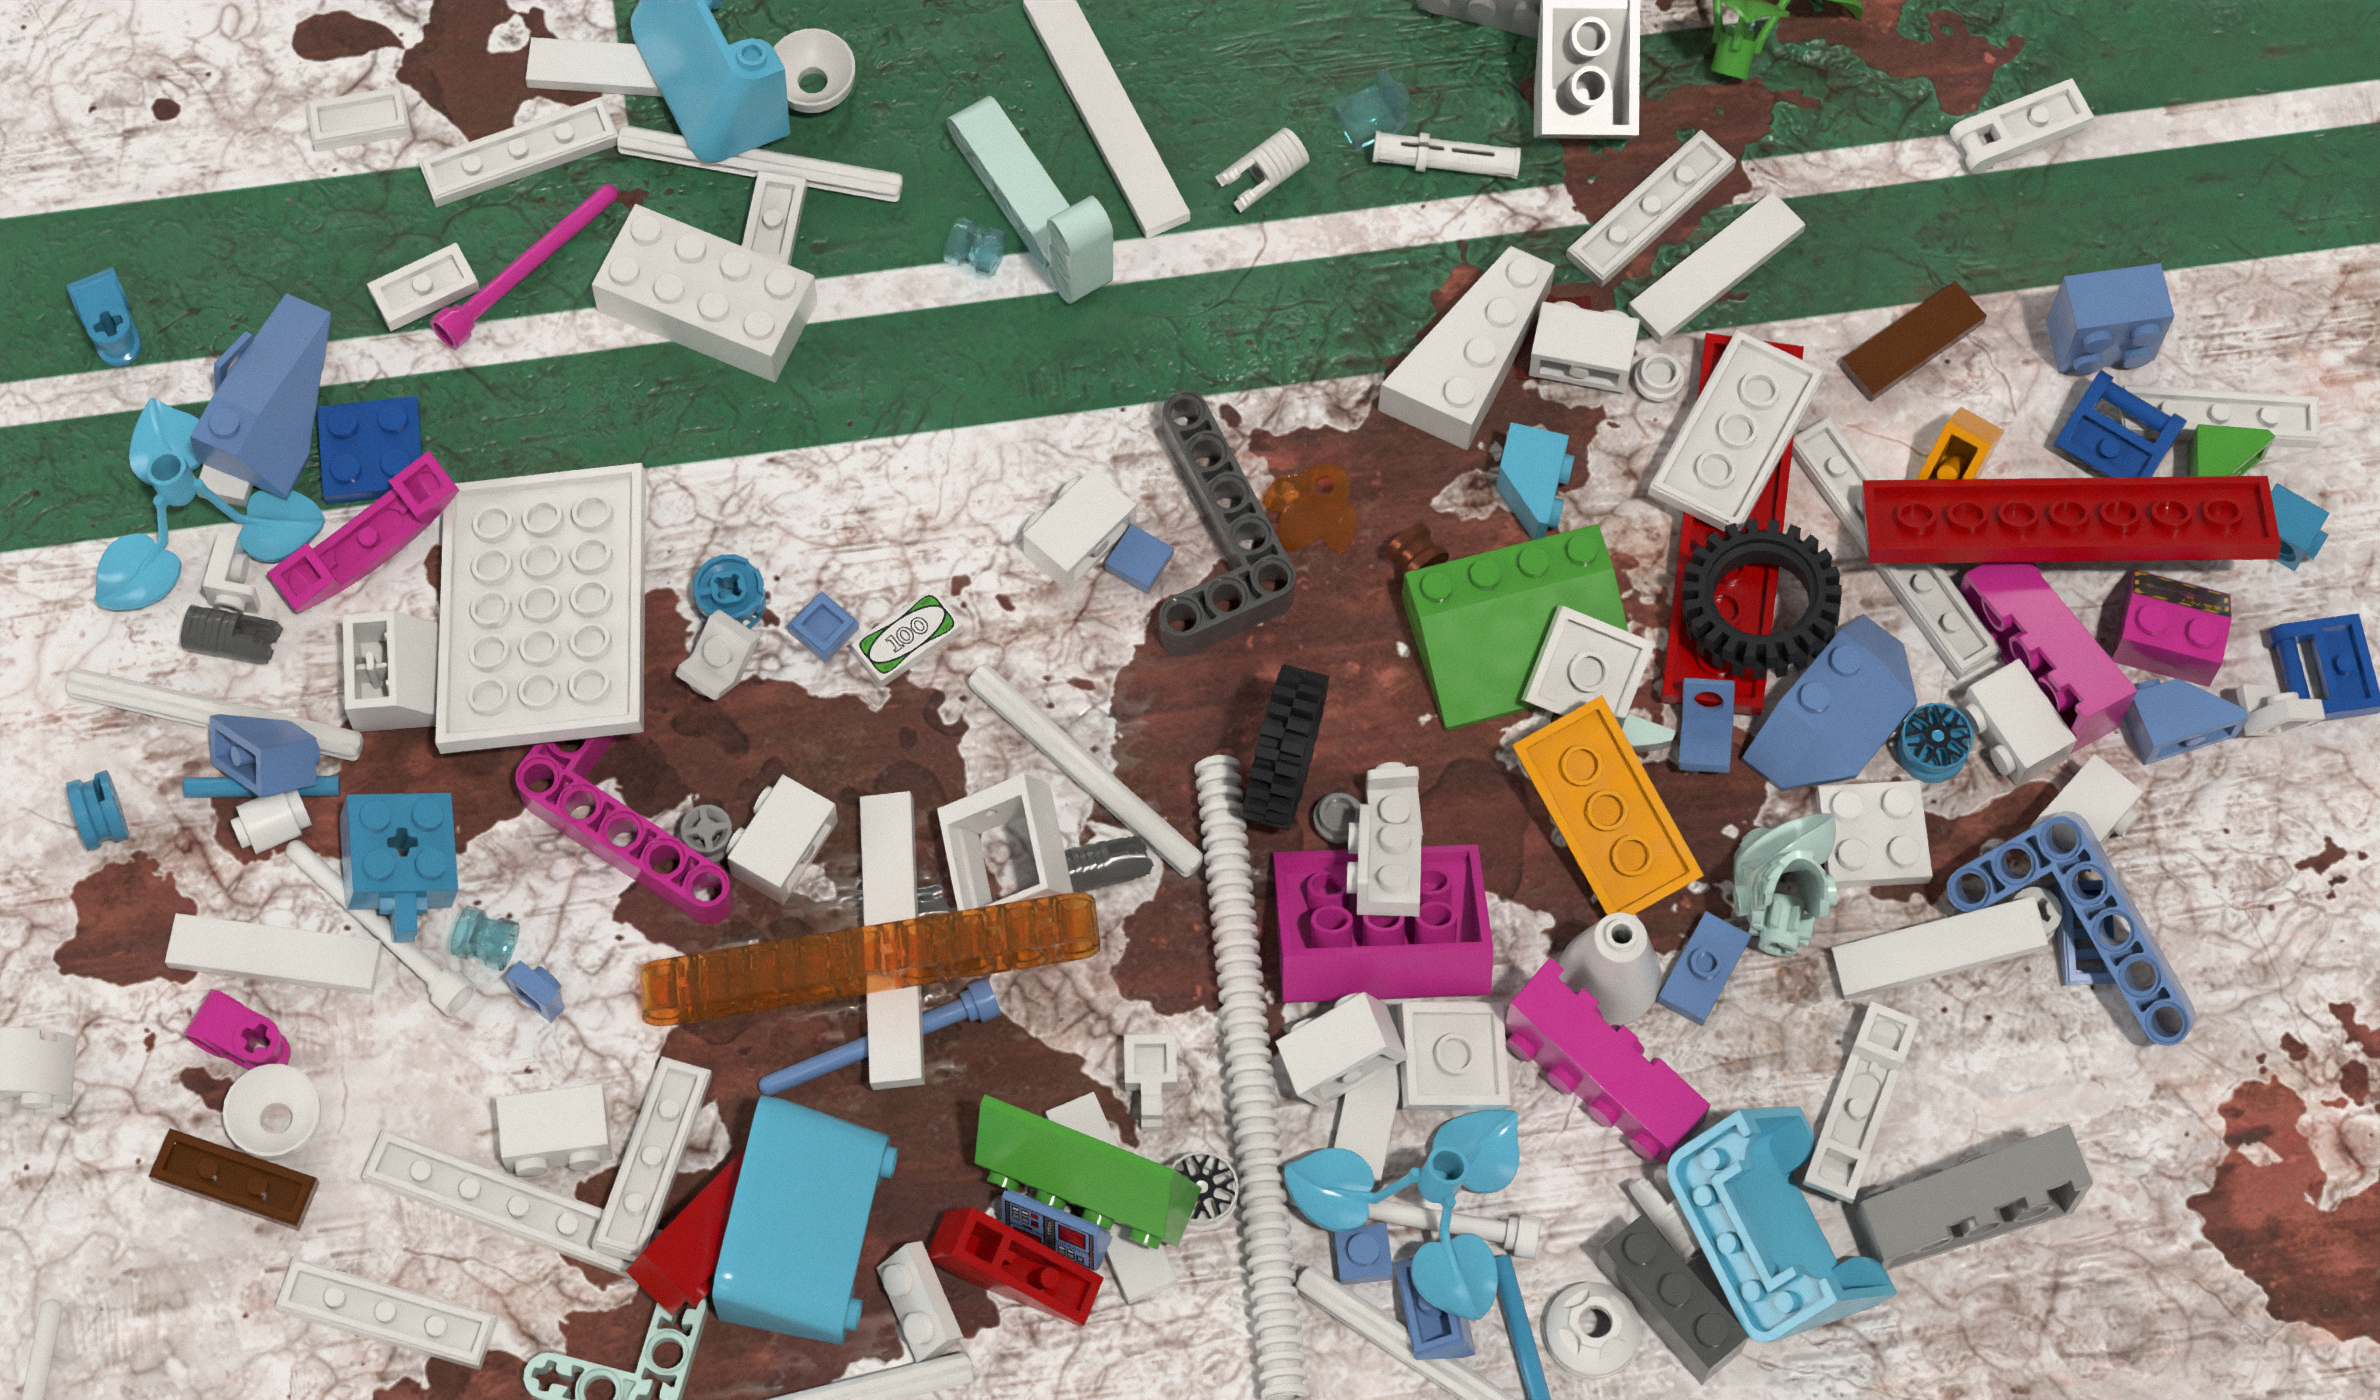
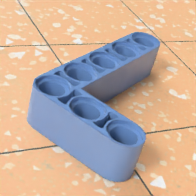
M2070 811L2057 813L1969 861L1951 874L1947 882V894L1950 902L1964 912H1972L1986 908L2052 871L2145 1034L2151 1041L2159 1045L2171 1046L2181 1042L2191 1031L2196 1017L2192 1002L2090 825L2081 815ZM2055 824H2067L2075 830L2077 844L2074 849L2063 850L2055 845L2051 837ZM2010 849H2021L2030 856L2031 869L2028 874L2020 875L2010 870L2006 862ZM2092 869L2099 873L2103 880L2101 894L2088 895L2080 889L2077 881L2081 870ZM1965 874H1976L1984 880L1986 894L1982 899H1972L1963 892L1961 885ZM2119 915L2123 917L2130 927L2129 937L2122 941L2110 938L2104 930L2106 916ZM2139 960L2151 964L2156 972L2155 983L2150 986H2141L2135 983L2130 975L2132 962ZM2165 1006L2176 1009L2183 1019L2182 1028L2175 1032L2162 1029L2157 1023L2156 1011Z

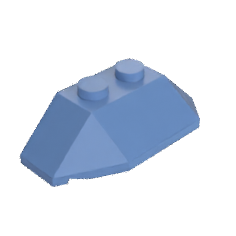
M1864 614L1846 625L1835 635L1780 700L1742 756L1741 762L1781 792L1794 790L1802 786L1822 785L1855 779L1917 705V697L1904 644Z

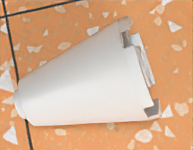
M1617 912L1609 914L1586 929L1566 946L1559 961V965L1564 971L1558 978L1573 992L1578 993L1582 988H1585L1599 1001L1596 1007L1610 1026L1613 1024L1619 1026L1624 1024L1626 1026L1642 1018L1659 994L1661 967L1644 925L1639 919L1628 913Z

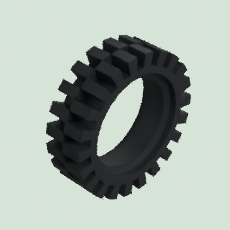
M1757 519L1746 520V530L1740 533L1736 523L1725 526L1724 538L1721 539L1716 531L1707 537L1706 549L1699 545L1693 552L1692 563H1687L1682 587L1683 622H1686V633L1690 641L1697 638L1696 650L1703 657L1709 652L1713 653L1712 664L1722 670L1728 661L1732 663V674L1743 677L1745 667L1755 668L1754 679H1765L1767 668H1774L1776 678L1787 676L1789 664L1793 663L1797 671L1806 668L1808 656L1811 655L1816 659L1824 650V642L1829 644L1834 638L1835 626H1838L1842 596V585H1839L1840 573L1838 567H1831L1832 555L1827 548L1818 552L1819 540L1810 534L1804 541L1800 540L1801 528L1790 524L1786 534L1779 532L1780 521L1769 519L1768 530H1758ZM1768 563L1777 565L1790 571L1800 580L1807 592L1809 605L1801 619L1785 631L1772 635L1745 633L1731 626L1722 618L1716 608L1713 595L1719 582L1734 569L1747 564Z
M1286 664L1282 665L1272 690L1271 700L1266 709L1265 720L1260 730V739L1256 746L1255 758L1251 766L1250 779L1245 794L1243 819L1287 831L1290 830L1303 793L1304 782H1306L1310 761H1312L1315 742L1320 730L1319 725L1323 717V708L1329 686L1328 675Z

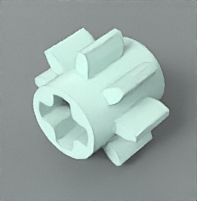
M1775 893L1773 894L1771 905H1767L1766 910L1762 911L1761 923L1750 924L1749 934L1760 936L1758 947L1762 951L1776 956H1793L1797 953L1798 945L1808 947L1809 940L1812 938L1815 917L1810 914H1804L1805 902L1802 899L1789 894Z

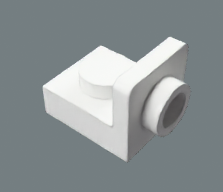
M218 531L202 586L209 605L213 606L216 610L240 614L244 612L259 614L261 602L256 588L244 584L249 570V555L244 553L237 534Z
M719 609L709 616L692 656L679 664L675 674L687 682L695 692L717 700L740 683L761 636Z
M2244 684L2236 688L2239 706L2245 708L2249 717L2244 724L2246 736H2283L2326 719L2321 699H2299L2297 692L2280 694L2279 688L2276 685Z
M1388 762L1367 771L1365 795L1366 804H1370V823L1422 824L1418 793V767H1406L1405 764L1400 762Z

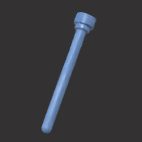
M987 977L967 984L968 990L959 993L960 999L922 1013L923 1035L966 1018L970 1022L980 1019L981 1023L1002 1016ZM868 1035L762 1077L759 1082V1090L766 1096H772L868 1058Z

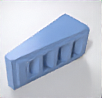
M2103 880L2077 881L2080 889L2088 895H2098L2103 890ZM2059 882L2052 884V893L2059 899L2062 906V919L2056 929L2064 986L2115 984L2116 981L2097 948L2075 949L2074 940L2091 938L2086 929H2074L2073 919H2079L2075 910L2072 909V905ZM2109 915L2104 920V930L2112 939H2114L2113 915ZM2100 959L2102 969L2076 970V960Z

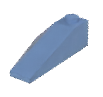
M287 293L284 295L254 337L253 342L247 347L216 390L192 432L190 438L197 462L246 481L283 499H288L310 459L311 438L314 419L317 415L318 393L326 357L332 318L331 312Z

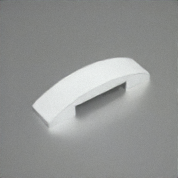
M1870 1001L1802 1183L1803 1185L1853 1204L1894 1087L1920 1022L1919 1019Z

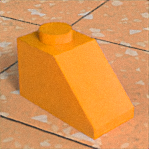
M1960 407L1945 424L1916 480L1978 479L2005 430Z

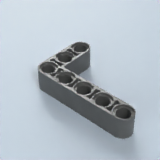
M1181 390L1168 396L1164 402L1163 437L1233 570L1174 595L1163 603L1159 612L1158 637L1165 651L1175 656L1191 655L1282 615L1293 604L1296 573L1288 555L1206 401L1194 391ZM1181 416H1188L1195 419L1196 422L1184 426L1177 424L1174 420ZM1201 457H1211L1218 463L1205 467L1197 464L1195 461ZM1222 498H1233L1240 504L1236 507L1225 508L1220 506L1217 501ZM1245 539H1255L1262 546L1249 550L1241 547L1238 543ZM1274 580L1280 582L1284 588L1272 592L1262 588L1261 584L1265 581ZM1230 600L1237 603L1239 607L1227 612L1218 609L1215 604L1219 601ZM1177 620H1186L1193 627L1188 631L1181 632L1172 629L1169 625Z

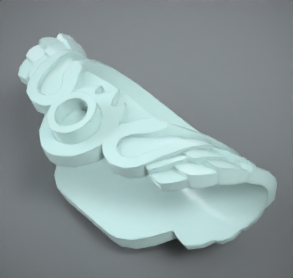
M1833 813L1807 815L1783 823L1773 829L1756 828L1742 838V842L1739 844L1740 847L1734 854L1733 869L1735 882L1732 890L1733 901L1738 917L1746 916L1749 924H1760L1762 911L1766 910L1767 905H1771L1776 883L1780 875L1786 872H1793L1795 882L1798 883L1801 899L1805 902V911L1817 919L1828 917L1829 907L1837 905V890L1832 874L1826 875L1821 864L1829 858L1835 845L1836 823Z

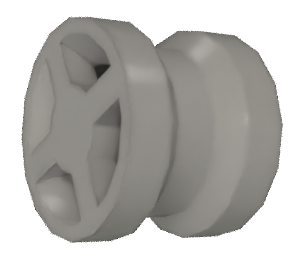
M700 805L692 808L681 822L683 843L717 865L727 860L726 849L734 835L728 814L723 809L714 805Z

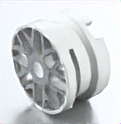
M1198 1151L1186 1154L1175 1161L1171 1168L1175 1169L1177 1165L1182 1163L1176 1171L1200 1186L1202 1190L1185 1231L1201 1235L1202 1232L1218 1231L1229 1223L1236 1212L1239 1189L1236 1172L1227 1160L1215 1153Z

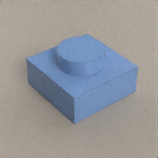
M520 960L506 975L512 993L550 1023L565 1009L560 992L558 991L561 988V984L543 967L537 966L533 971Z
M1387 1223L1364 1225L1359 1229L1349 1232L1333 1231L1340 1284L1350 1285L1392 1280L1393 1268Z

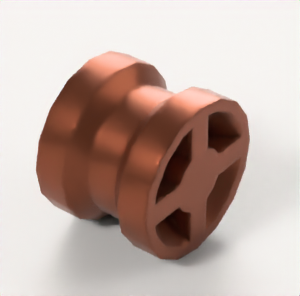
M1422 522L1414 524L1401 532L1392 540L1385 551L1386 556L1392 563H1399L1404 569L1403 577L1406 572L1445 563L1449 558V553L1443 546L1434 544L1431 540V530Z

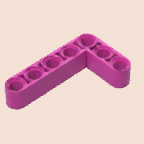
M618 735L578 739L583 741L584 744L575 752L560 750L561 746L569 740L537 743L533 746L520 763L515 779L524 807L530 813L696 921L703 924H716L722 922L730 915L733 909L734 898L728 875L720 866L585 780V777ZM549 779L553 781L552 786L546 791L534 792L529 790L530 786L537 780ZM580 806L595 808L594 813L588 818L575 819L571 817L572 812ZM624 832L637 835L636 840L625 847H619L612 843L616 836ZM663 860H674L679 863L678 867L668 874H660L654 871L655 866ZM705 887H716L721 890L720 895L712 901H701L696 898L697 893Z

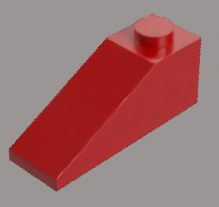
M743 1150L650 1243L625 1271L671 1316L685 1301L695 1308L713 1289L714 1282L709 1276L717 1268L745 1155Z
M972 1206L945 1211L927 1253L931 1263L971 1284L1077 1326L1085 1325L1104 1279L1099 1274Z

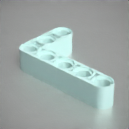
M987 96L947 118L946 122L949 132L957 147L1058 293L1068 304H1072L1113 280V228L1106 211L1094 196H1088L1072 206L1067 203L992 96Z

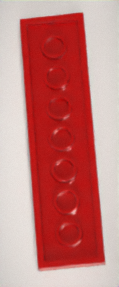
M1713 333L1705 334L1696 402L1733 336ZM1764 341L1801 360L1803 359L1804 346ZM1794 435L1748 520H1758V530H1768V521L1771 519L1780 521L1779 532L1783 533ZM1683 512L1660 702L1683 705L1684 678L1735 681L1734 712L1761 716L1768 668L1766 669L1765 679H1754L1755 668L1745 667L1743 677L1733 675L1732 663L1728 661L1721 670L1712 664L1713 653L1709 652L1703 657L1696 650L1697 638L1690 641L1686 633V622H1683L1682 587L1687 563H1692L1693 552L1699 545L1706 549L1708 536L1716 531L1722 539L1725 532ZM1746 524L1744 525L1741 532H1744L1746 530ZM1751 563L1738 567L1728 573L1719 582L1713 595L1716 608L1722 618L1742 632L1754 635H1771L1779 566L1768 563ZM1702 692L1694 697L1698 704L1706 707H1714L1723 702L1722 697L1713 692Z
M2268 476L1863 480L1862 505L1868 564L2279 559L2281 542Z

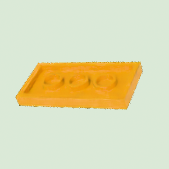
M1603 695L1512 745L1606 916L1617 912L1634 915L1704 876Z

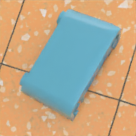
M639 0L630 21L633 39L689 148L697 158L707 162L723 161L790 135L786 74L775 49L762 39L750 38L728 45L710 11L712 8L714 10L722 7V0Z
M765 1095L760 1096L714 1278L712 1298L719 1321L844 1346L847 1331H857L861 1317L863 1300L854 1298V1281L876 1187H880L883 1178L892 1179L896 1168L898 1148L891 1147L889 1135L784 1099Z
M1800 1106L1739 1109L1680 1147L1671 1156L1667 1165V1177L1670 1187L1737 1319L1746 1334L1757 1342L1767 1343L1785 1339L1874 1308L1898 1294L1886 1270L1879 1261L1872 1257L1856 1256L1839 1265L1792 1174L1811 1159L1815 1150V1137L1812 1128Z

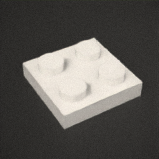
M1558 605L1521 700L1565 716L1603 695L1622 729L1655 642L1568 607Z
M1920 780L1818 786L1816 791L1818 813H1833L1835 816V845L1829 858L1824 862L1826 875L1832 874L1836 889L1930 883L1932 869Z
M1401 1002L1397 1006L1398 1035L1408 1059L1400 1062L1403 1109L1504 1110L1510 1106L1503 1003Z

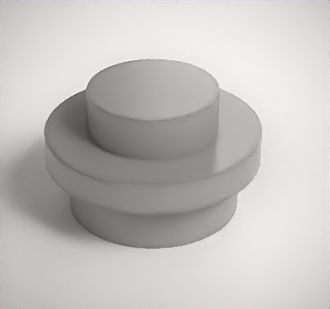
M1332 793L1325 796L1318 802L1314 810L1313 822L1316 831L1329 842H1348L1349 823H1359L1360 802L1353 796L1345 793Z

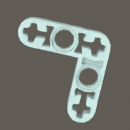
M705 1296L697 1304L696 1310L687 1309L684 1313L681 1325L683 1331H691L689 1336L675 1329H661L663 1323L673 1328L677 1313L675 1312L671 1316L657 1302L635 1374L557 1353L545 1352L532 1358L524 1369L523 1380L529 1395L533 1400H571L568 1399L571 1394L569 1387L552 1384L549 1387V1391H542L540 1381L536 1379L537 1374L545 1375L550 1367H556L558 1377L572 1383L575 1381L574 1373H582L576 1382L574 1400H586L585 1395L588 1386L598 1379H607L615 1385L616 1394L613 1400H650L655 1384L653 1379L645 1380L647 1374L661 1381L675 1382L674 1387H670L663 1382L660 1400H682L708 1315L709 1304L707 1297ZM664 1342H675L683 1349L681 1362L670 1369L661 1368L653 1361V1353L656 1347Z

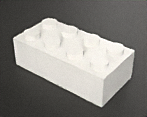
M637 204L634 205L592 283L598 312L776 383L817 304L814 275Z

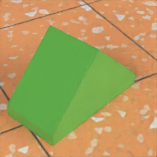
M2198 424L2188 443L2187 477L2243 476L2265 458L2276 436L2268 429Z

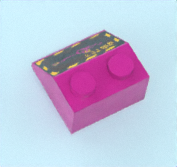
M2132 569L2111 659L2114 663L2210 687L2223 662L2232 620L2231 594Z

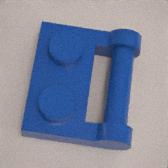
M2100 370L2055 440L2054 446L2107 478L2153 477L2188 420L2176 413L2172 416L2164 413L2113 383L2114 377ZM2103 399L2161 434L2153 444L2095 410L2096 406Z
M2359 613L2285 623L2274 626L2267 631L2270 647L2277 649L2287 692H2297L2299 699H2311L2297 648L2298 643L2309 642L2324 697L2322 705L2326 719L2321 721L2378 714L2380 712V690Z

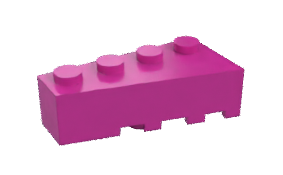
M1985 562L1966 572L1959 587L1960 593L2002 648L2000 657L2005 665L2020 658L2071 730L2077 741L2070 754L2118 729L2138 690L2045 581L2037 565L2034 562Z
M1550 957L1510 1002L1505 1023V1038L1507 1039L1506 1044L1508 1048L1523 1061L1530 1062L1533 1060L1548 1072L1547 1078L1561 1092L1567 1095L1575 1093L1589 1105L1588 1111L1598 1122L1608 1128H1612L1615 1125L1630 1137V1145L1642 1157L1649 1161H1653L1656 1158L1662 1164H1667L1671 1156L1690 1139L1705 1121L1711 1105L1661 1058L1654 1057L1649 1062L1642 1056L1645 1050L1639 1042V1038L1624 1024L1621 1026L1615 1024L1610 1026L1596 1007L1599 1001L1585 988H1582L1578 993L1573 992L1558 978L1564 969Z

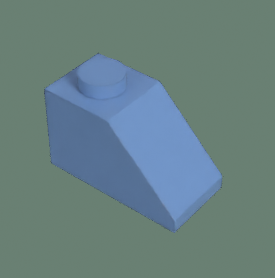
M2176 678L2160 683L2159 679H2151L2135 686L2138 691L2123 719L2143 765H2147L2237 737L2249 717L2245 708Z
M225 714L210 716L211 764L261 798L316 785V766L320 761V750L316 737L288 720Z

